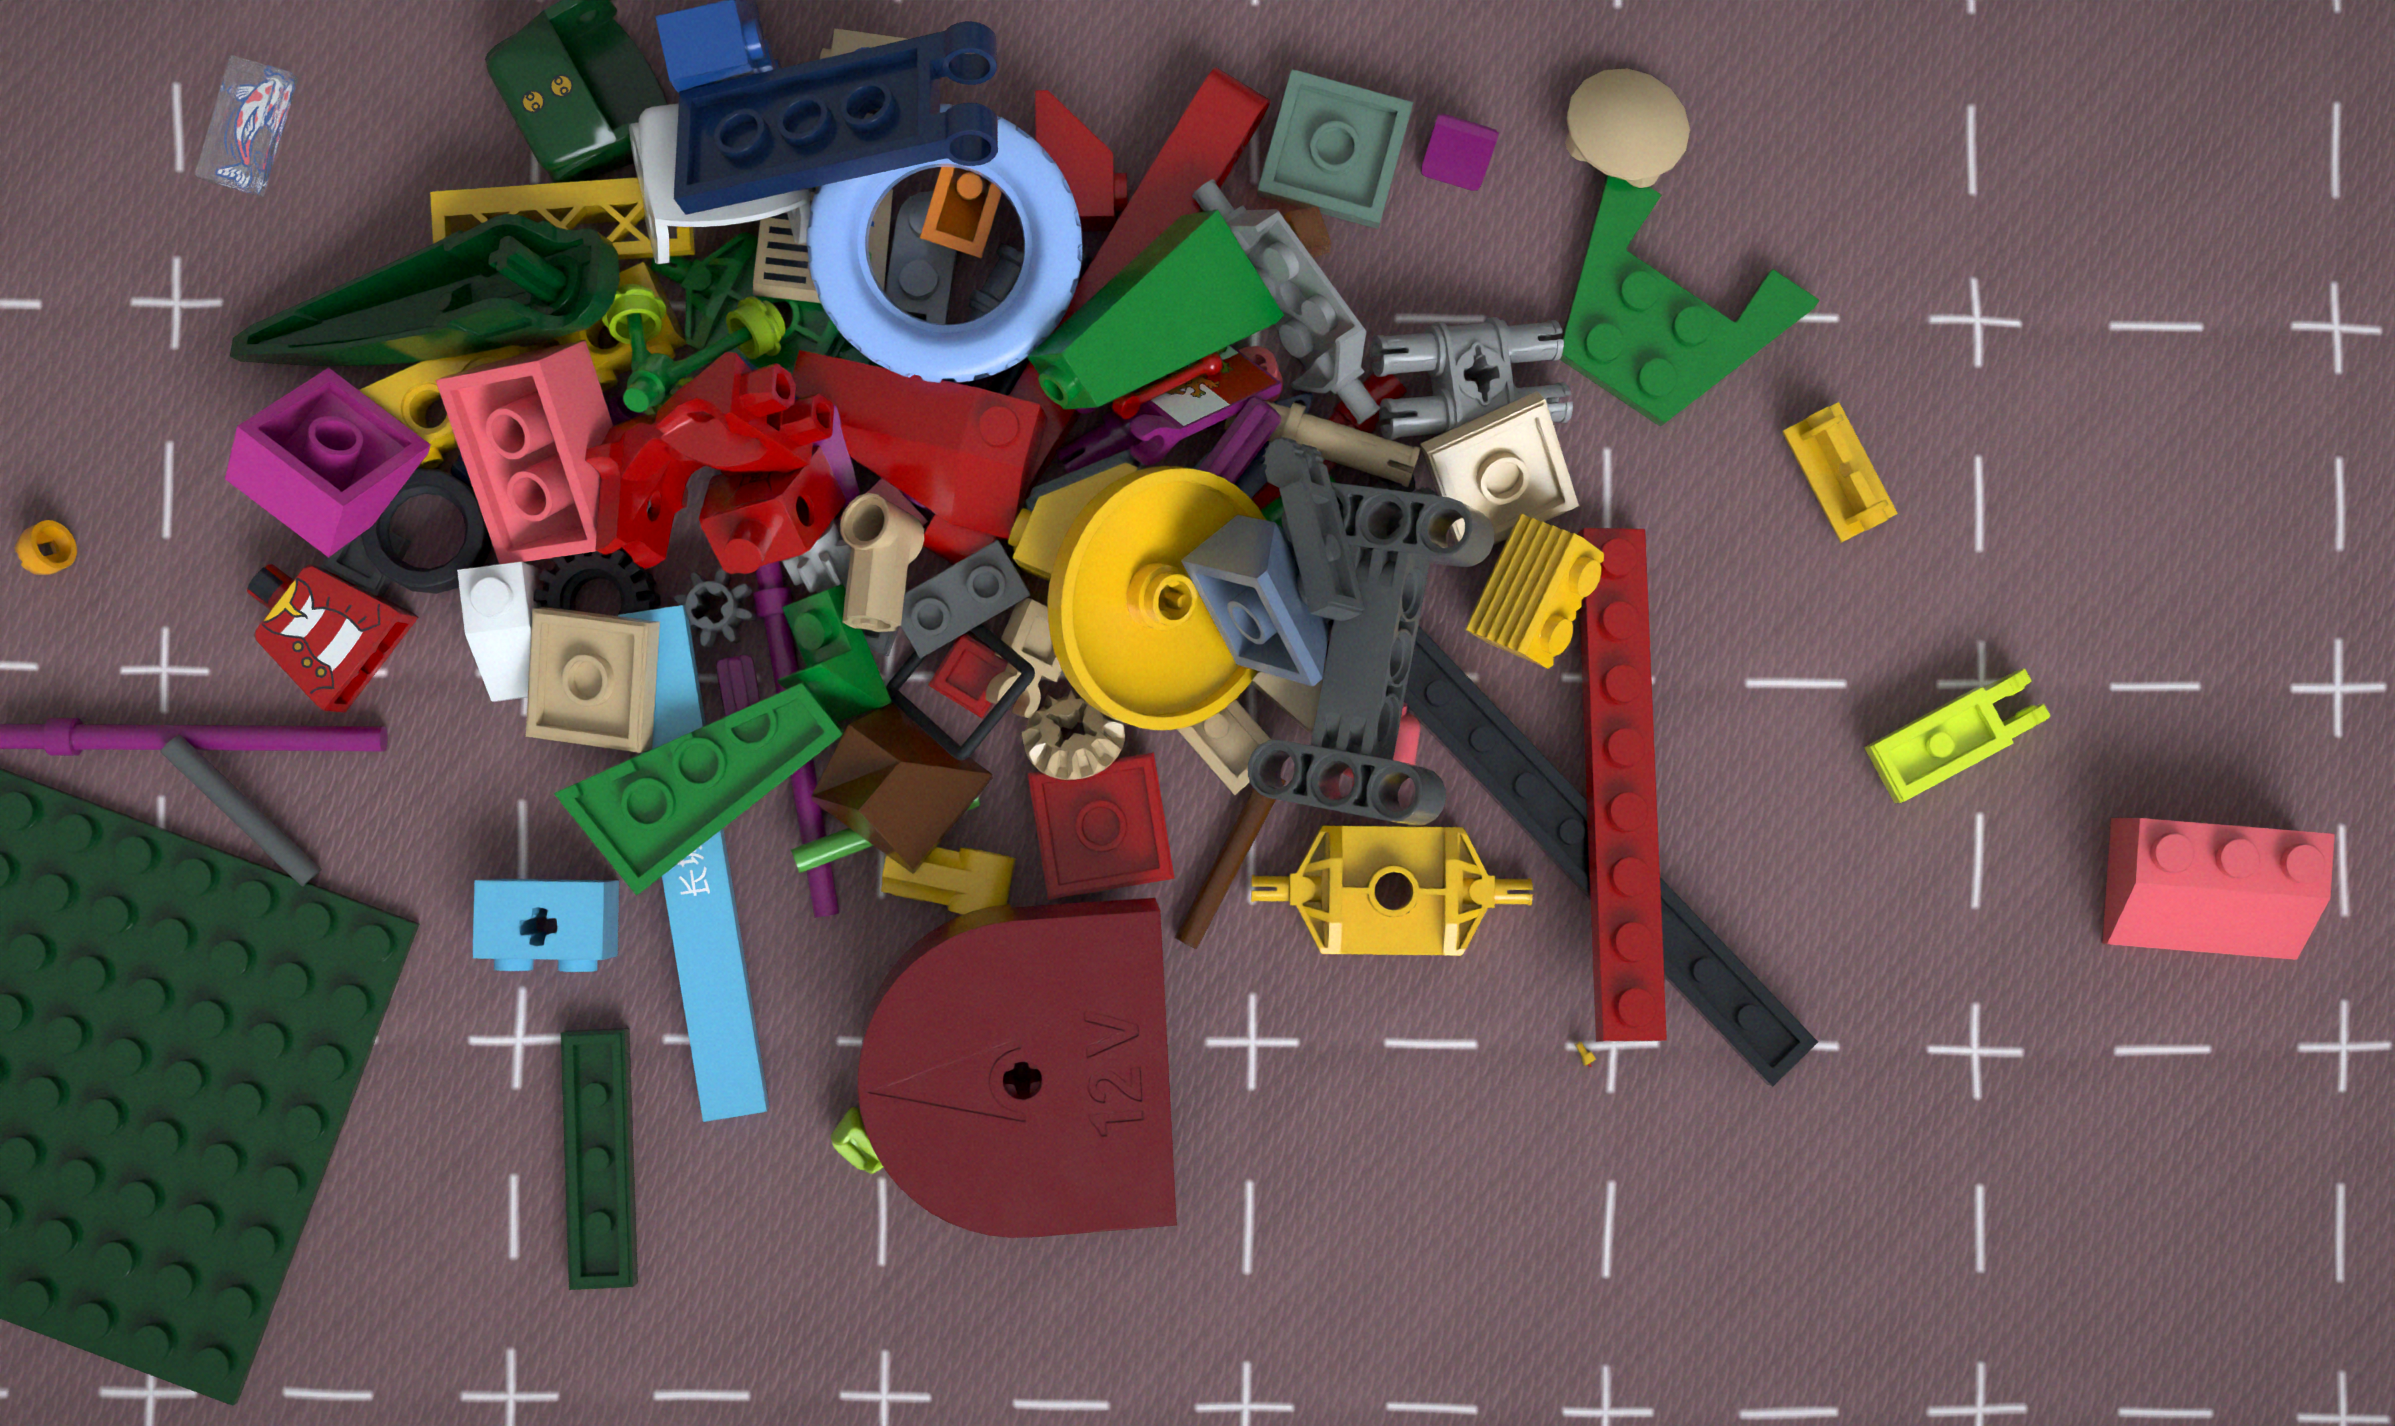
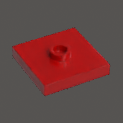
M1154 752L1117 758L1103 771L1083 779H1058L1048 776L1041 771L1028 773L1048 900L1175 879Z

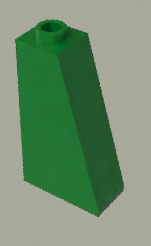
M1218 209L1181 215L1027 357L1039 373L1038 380L1044 393L1052 401L1061 405L1063 409L1099 407L1276 324L1284 314Z

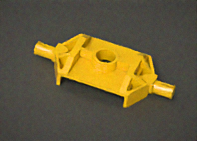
M1321 825L1295 873H1289V876L1251 875L1252 887H1276V890H1251V902L1287 901L1289 905H1296L1321 954L1462 956L1488 908H1495V904H1527L1531 906L1533 894L1507 893L1508 890H1533L1531 878L1495 879V876L1487 874L1463 827ZM1397 872L1403 874L1408 879L1411 886V895L1404 906L1393 910L1386 909L1379 904L1375 897V886L1380 877L1386 873Z

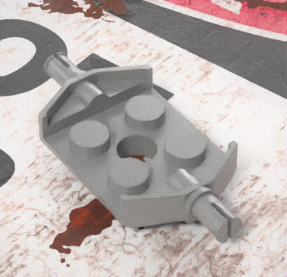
M1214 179L1198 188L1192 195V198L1197 201L1203 211L1219 210L1284 314L1274 324L1279 331L1280 340L1285 349L1292 356L1299 358L1307 369L1301 377L1290 384L1293 389L1325 394L1332 391L1334 395L1338 394L1358 421V425L1378 412L1381 407L1377 405L1358 379L1365 372L1361 367L1366 330L1277 209L1246 210L1243 205L1235 210L1216 185Z

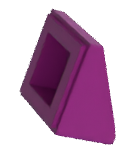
M1444 113L1438 114L1421 166V174L1427 178L1467 190L1478 191L1485 177L1499 132H1496L1497 129Z

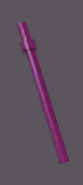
M780 561L760 566L756 570L759 591L753 593L757 619H764L776 694L787 690L778 683L777 679L798 671L792 630L782 607L793 603L791 587H784ZM812 758L790 776L802 845L826 836L822 807L813 802L811 798L818 784L814 759ZM831 862L807 870L814 918L839 914Z
M49 718L45 724H0V749H45L46 753L50 756H78L82 750H161L179 734L196 750L384 752L388 743V734L385 726L83 724L79 718Z

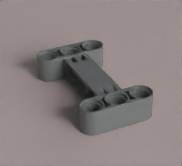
M1331 482L1332 489L1336 493L1338 505L1341 503L1343 505L1342 521L1365 610L1362 611L1363 614L1344 622L1334 619L1311 745L1284 740H1268L1260 744L1252 752L1249 759L1248 777L1252 787L1259 794L1268 798L1391 822L1425 825L1434 821L1444 808L1446 789L1443 781L1430 769L1394 761L1393 757L1430 563L1457 567H1471L1482 562L1492 550L1494 528L1491 521L1482 512L1450 497ZM1402 510L1403 525L1401 530L1394 537L1388 539L1387 524L1389 519L1395 513ZM1463 518L1465 532L1462 539L1456 545L1448 547L1446 534L1449 527L1455 521ZM1291 757L1294 762V775L1292 780L1284 786L1281 780V768L1283 763ZM1350 767L1354 774V786L1352 791L1343 798L1339 791V779L1341 774ZM1411 778L1415 785V798L1413 803L1403 810L1398 801V791L1401 784L1406 779Z

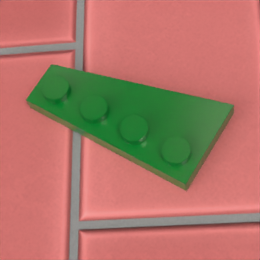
M803 682L555 792L554 795L637 896L841 737L845 731L806 682Z

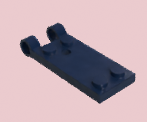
M959 22L951 25L945 31L679 91L673 199L684 214L688 215L946 158L963 166H979L990 162L998 153V119L996 114L987 106L978 103L957 104L946 112L940 113V78L948 77L954 82L965 85L981 84L991 79L997 70V41L995 33L988 26L978 22ZM881 108L875 115L864 119L869 111Z

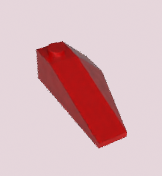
M799 350L792 374L796 384L795 395L803 398L820 393L837 407L841 420L840 426L851 458L951 525L1009 540L1014 523L1025 502L1048 419L1041 404L944 380L941 383L922 381L919 375L914 374L909 378L883 367Z

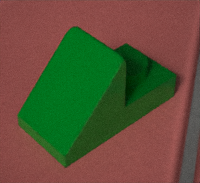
M843 583L782 607L806 667L777 679L778 683L785 689L806 682L838 722L892 702L862 629L850 627L842 622L846 595Z

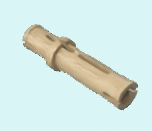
M1265 400L1282 417L1281 423L1267 441L1273 442L1275 438L1280 439L1281 436L1290 438L1301 446L1305 444L1317 448V451L1322 452L1321 457L1326 460L1401 483L1405 487L1409 486L1421 449L1420 447H1411L1304 413L1306 406L1294 402L1292 407L1288 408ZM1239 413L1226 419L1224 429L1227 430Z

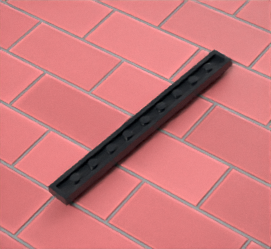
M1331 619L1327 623L1328 627L1331 630L1333 628L1334 619ZM1418 625L1404 703L1408 704L1407 710L1418 719L1425 729L1590 900L1587 800ZM1660 877L1664 978L1767 1085L1773 1087L1818 1041Z

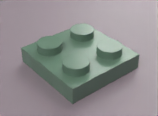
M1291 69L1257 196L1378 229L1414 102Z

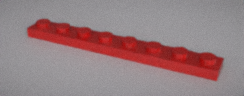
M1583 528L1577 535L1604 553V561L1600 563L1601 576L1599 583L1589 596L1582 599V607L1579 609L1596 1042L1667 1041L1645 529Z

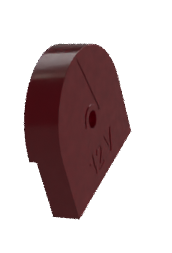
M1155 897L1011 907V904L983 908L966 913L935 928L917 941L892 967L876 992L865 1022L858 1068V1097L866 1134L876 1156L898 1187L914 1202L931 1214L955 1226L976 1233L1007 1238H1032L1177 1226L1161 910ZM1028 1062L1029 1067L1032 1068L1029 1070L1028 1076L1015 1077L1013 1071L1010 1070H1013L1015 1063Z

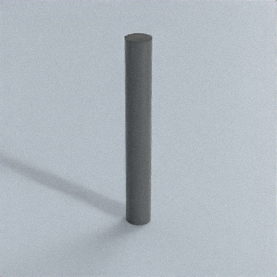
M180 734L161 749L160 753L301 887L309 883L322 870Z

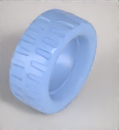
M940 104V113L946 112L954 105ZM997 116L998 153L994 159L986 164L963 166L946 158L821 185L814 194L810 207L806 245L808 248V265L811 279L814 282L818 298L837 330L864 356L894 373L909 378L915 374L921 376L922 381L941 383L942 380L953 383L974 381L997 374L1021 362L1051 335L1065 315L1074 296L1079 280L1083 245L1079 213L1071 189L1056 162L1032 136L1002 117ZM929 168H961L989 180L1011 202L1023 232V262L1013 288L1006 298L993 310L979 318L964 323H932L905 312L883 291L870 262L869 232L874 214L880 202L901 180L918 171Z

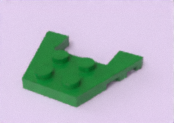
M1607 175L1603 184L1596 218L1593 221L1581 273L1575 286L1561 339H1564V347L1559 360L1661 427L1812 311L1820 300L1772 269L1766 274L1736 321L1733 322L1627 251V246L1662 195L1651 187L1638 188L1632 186L1624 179Z

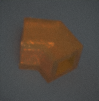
M1319 207L1289 211L1283 215L1285 221L1312 258L1330 252L1332 243Z

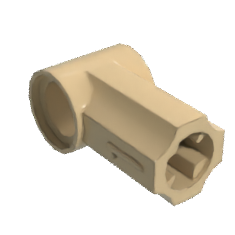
M866 493L859 495L848 504L840 522L841 535L844 541L851 546L842 622L857 629H867L875 632L896 631V627L901 626L908 564L917 557L922 549L924 528L920 520L878 494Z

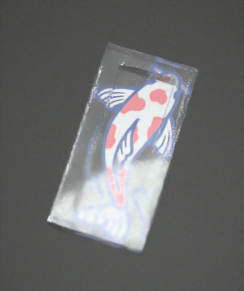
M230 55L194 175L206 182L263 197L299 78L290 71Z

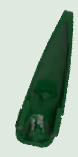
M516 214L495 216L466 232L459 230L436 243L250 325L233 337L230 357L240 362L303 366H370L451 358L511 345L531 346L587 329L606 314L614 302L620 282L618 253L609 239L590 228L566 230L556 227L545 220L537 223Z

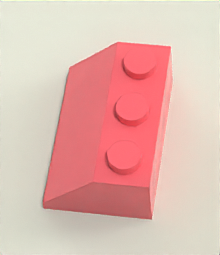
M586 341L532 350L435 380L499 564L595 552L601 478L598 470L589 464L585 457L587 449L602 444L613 423Z
M2111 818L2102 944L2297 960L2331 898L2335 834L2147 818Z

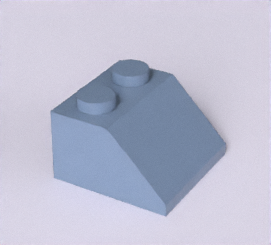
M1236 515L1181 561L1237 665L1313 687L1323 679L1329 627L1324 617L1310 614L1308 606L1299 594L1297 576L1300 571L1291 554L1293 552V545L1288 540L1284 530L1275 522Z

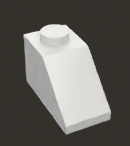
M524 562L457 570L465 635L490 699L493 702L528 698L532 609L541 608V602L534 601L535 589L543 590L544 580L539 579L543 571L541 568Z

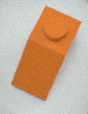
M941 167L920 238L982 258L1002 191L989 180L974 172L955 167Z

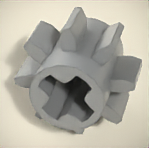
M839 518L831 521L809 551L803 555L782 560L794 585L805 583L809 592L816 591L817 593L842 583L846 589L851 546L844 541L841 535Z

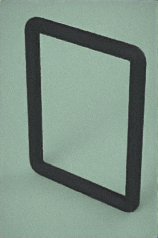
M983 624L976 626L970 631L1022 674L962 746L955 742L898 691L927 655L920 659L917 652L914 651L886 686L891 701L957 760H965L972 755L1030 685L1035 676L1033 666Z

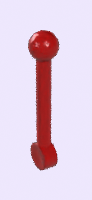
M1214 352L1199 359L1197 363L1136 393L1129 392L1116 398L1112 405L1113 411L1123 419H1130L1138 412L1141 404L1202 374L1207 376L1216 375L1221 371L1223 365L1222 357L1217 352Z

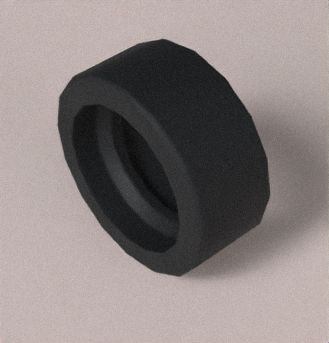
M417 468L374 525L361 534L366 556L379 572L414 592L438 594L459 588L457 570L482 567L491 550V539L473 490L456 477L443 470ZM423 494L442 496L453 502L462 513L466 527L464 543L457 555L446 564L430 569L413 567L402 561L393 550L389 538L390 520L397 508L408 499Z

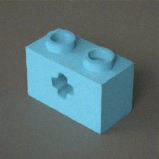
M495 878L474 880L473 958L494 959V970L497 971L534 970V959L558 960V971L563 972L597 971L598 960L618 956L619 880ZM547 916V919L556 918L557 932L548 935L547 932H538L536 926L537 918Z

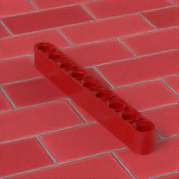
M1215 67L1212 69L1076 286L1069 307L1054 331L1181 215L1204 212L1197 201L1192 198V195L1198 188L1212 179L1216 181V185L1221 189L1262 122L1270 105V99L1219 68ZM1029 362L1009 394L1011 397L1041 404L1048 418L1024 505L1055 457V450L1061 447L1081 415L1075 409H1063L1061 405L1052 401L1044 393L1039 384V373L1031 362ZM935 514L924 533L923 547L954 565L999 539L1000 543L1003 539L951 525Z

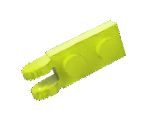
M2026 669L2014 671L1985 687L1974 688L1864 747L1894 803L1905 802L2013 744L2012 738L2046 721L2051 716L2045 704L2042 703L2030 705L2018 711L2015 716L2002 722L1994 708L1993 703L2020 692L2032 681Z

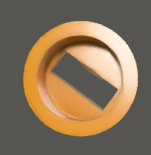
M52 520L41 521L24 530L18 537L14 547L15 553H18V557L22 562V567L36 575L54 574L65 569L75 561L77 556V545L71 532L62 524ZM49 544L53 554L43 556L38 547Z

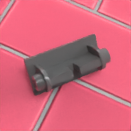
M999 539L905 593L901 628L920 659L1031 595L1020 576L1022 575L1020 567L1013 559L1010 552L1006 553Z

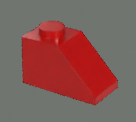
M1035 90L1036 141L1056 162L1063 173L1078 209L1081 231H1111L1116 224V211H1124L1128 204L1127 172L1115 173L1113 152L1048 90Z

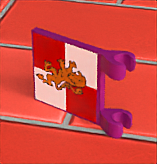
M1232 345L1220 349L1216 352L1222 357L1223 365L1221 371L1216 375L1207 376L1202 374L1140 405V409L1146 414L1132 420L1130 431L1142 442L1138 445H1132L1130 447V454L1144 465H1153L1165 457L1181 439L1241 412L1250 399L1256 397L1265 401L1280 394L1282 383ZM1195 361V362H1193V363H1191V364H1189V365H1186V366H1184V367H1182V368H1180V369H1178V370H1176V371H1174V372H1172V373H1169V374H1167V375H1165V376H1163V377H1161V378H1159V379H1157V380H1155V381H1153V382H1150V383H1148V384H1146V385H1144V386H1142V387H1140V388H1138V389H1136V390H1133V391H1131V392L1136 393V392H1138V391H1140V390H1142V389H1144V388H1146V387H1148V386H1150V385H1152V384H1154V383H1156V382H1158V381H1160V380H1162V379H1164V378H1166V377H1168V376H1170V375H1172V374H1174V373H1176V372H1178V371H1180V370H1183V369H1185V368H1187V367H1189V366H1191V365L1197 363V361ZM1098 407L1077 408L1075 410L1087 414L1093 412Z

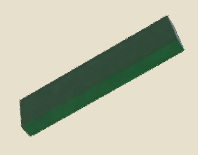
M630 1029L564 1031L560 1034L569 1290L634 1287L638 1283Z

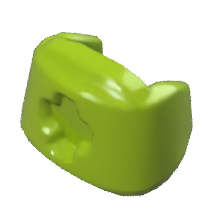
M856 1106L851 1107L832 1132L830 1137L832 1144L838 1153L853 1166L860 1170H865L869 1174H874L882 1169L883 1166L866 1134L860 1108Z

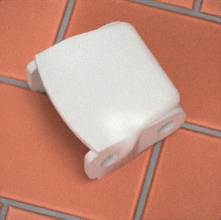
M679 103L647 108L640 115L639 123L629 124L632 154L643 197L645 223L655 263H669V233L667 225L679 227L723 226L760 220L787 212L795 243H806L811 207L808 189L685 215L673 199Z

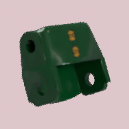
M561 0L543 10L516 34L495 45L485 57L489 76L536 160L547 171L553 183L592 181L607 172L634 164L629 124L639 123L640 115L647 108L668 105L662 88L647 60L629 35L613 19L617 14V8L612 0Z

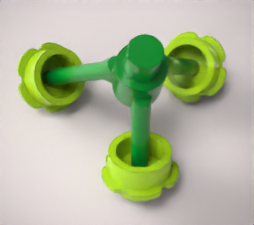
M626 284L618 287L612 306L602 317L603 323L609 328L610 334L616 340L631 344V368L633 373L628 378V389L623 395V400L630 410L634 412L645 411L646 415L657 414V411L677 390L693 380L690 377L684 379L685 376L717 359L725 352H729L737 347L745 356L751 359H756L765 353L769 356L777 355L781 350L779 341L786 331L784 320L772 303L768 301L761 302L757 298L749 296L740 300L737 308L727 314L726 324L729 335L684 360L674 362L669 356L661 353L651 354L646 348V342L655 338L661 331V319L666 313L664 300L661 297H655L651 289L638 284Z

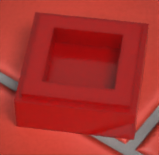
M964 633L957 637L928 686L984 719L993 703L986 700L987 687L996 675L1005 672L1008 662L994 655L995 652Z

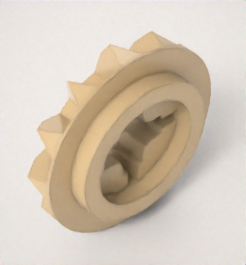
M1072 687L1066 697L1054 699L1047 695L1044 706L1028 719V725L1026 730L1022 732L1027 757L1039 771L1058 779L1076 780L1093 776L1106 769L1115 761L1124 745L1125 727L1123 722L1115 720L1089 705ZM1077 722H1083L1085 735L1074 733L1069 740H1063L1061 727L1072 729Z

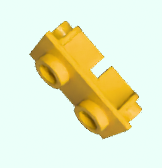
M1839 402L1810 415L1803 421L1782 431L1840 543L1898 514Z

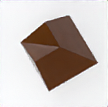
M891 702L847 726L811 798L817 805L914 874L993 779V774L970 757L965 760L955 759Z

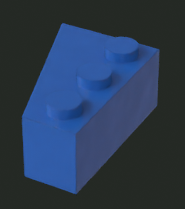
M725 0L655 16L669 81L678 94L679 91L782 68L779 59H774L768 39H764L756 0Z

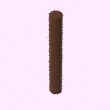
M1281 778L1282 783L1284 785L1286 781ZM1253 789L1174 938L1194 949L1198 948L1276 799L1265 797Z

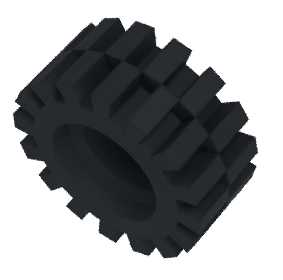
M619 549L606 555L595 551L554 557L552 561L556 564L551 571L544 569L539 579L545 581L543 590L535 589L534 601L541 602V607L576 611L575 599L579 589L590 580L602 578L611 581L620 593L621 607L618 615L654 610L655 605H661L660 594L655 593L652 585L657 583L652 574L634 563L630 555Z

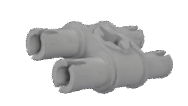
M1492 317L1486 318L1483 323L1447 326L1444 322H1434L1431 326H1427L1424 333L1393 336L1375 335L1371 340L1370 357L1381 356V361L1371 364L1377 377L1386 376L1387 374L1427 371L1431 377L1433 396L1383 399L1380 403L1379 420L1391 419L1390 424L1380 426L1383 437L1394 440L1398 437L1429 434L1439 436L1536 391L1545 398L1552 422L1567 423L1572 416L1573 401L1558 403L1559 398L1572 395L1569 386L1565 382L1555 383L1554 385L1516 388L1513 383L1511 363L1541 360L1558 361L1563 353L1564 339L1550 340V336L1563 333L1559 322L1549 320L1544 323L1508 326L1504 320ZM1464 371H1466L1468 377L1478 379L1479 388L1476 382L1465 380Z

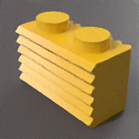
M1522 513L1519 514L1464 629L1490 645L1549 669L1554 665V657L1561 654L1571 641L1573 634L1572 621L1576 619V611L1582 607V599L1589 596L1599 583L1601 576L1600 563L1604 561V553L1575 533H1570Z

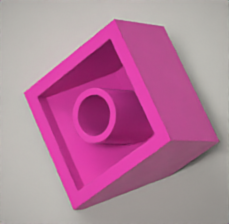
M328 367L237 426L225 480L329 558L374 525L427 456L431 444Z

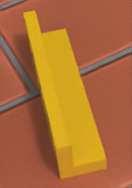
M638 177L430 192L433 243L459 230L466 232L495 216L516 214L537 223L545 220L556 227L566 230H572L577 224L618 222L619 225L607 239L615 247L619 260L654 257L650 240L635 227L640 220H645L644 203ZM677 226V238L669 239V256L695 255L693 227ZM629 232L639 240L621 242Z

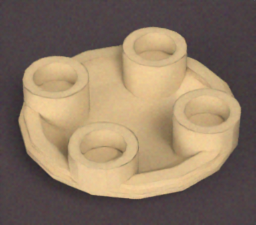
M1628 68L1603 70L1585 79L1571 96L1566 117L1569 132L1566 136L1565 144L1568 152L1575 159L1587 161L1606 175L1624 179L1632 186L1644 188L1655 184L1661 174L1671 170L1679 161L1687 148L1690 127L1685 107L1672 89L1652 75Z

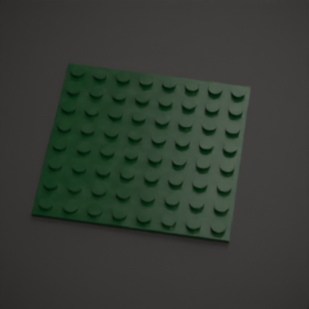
M0 768V1319L232 1406L237 1404L420 924L312 883H307L301 887L290 875Z

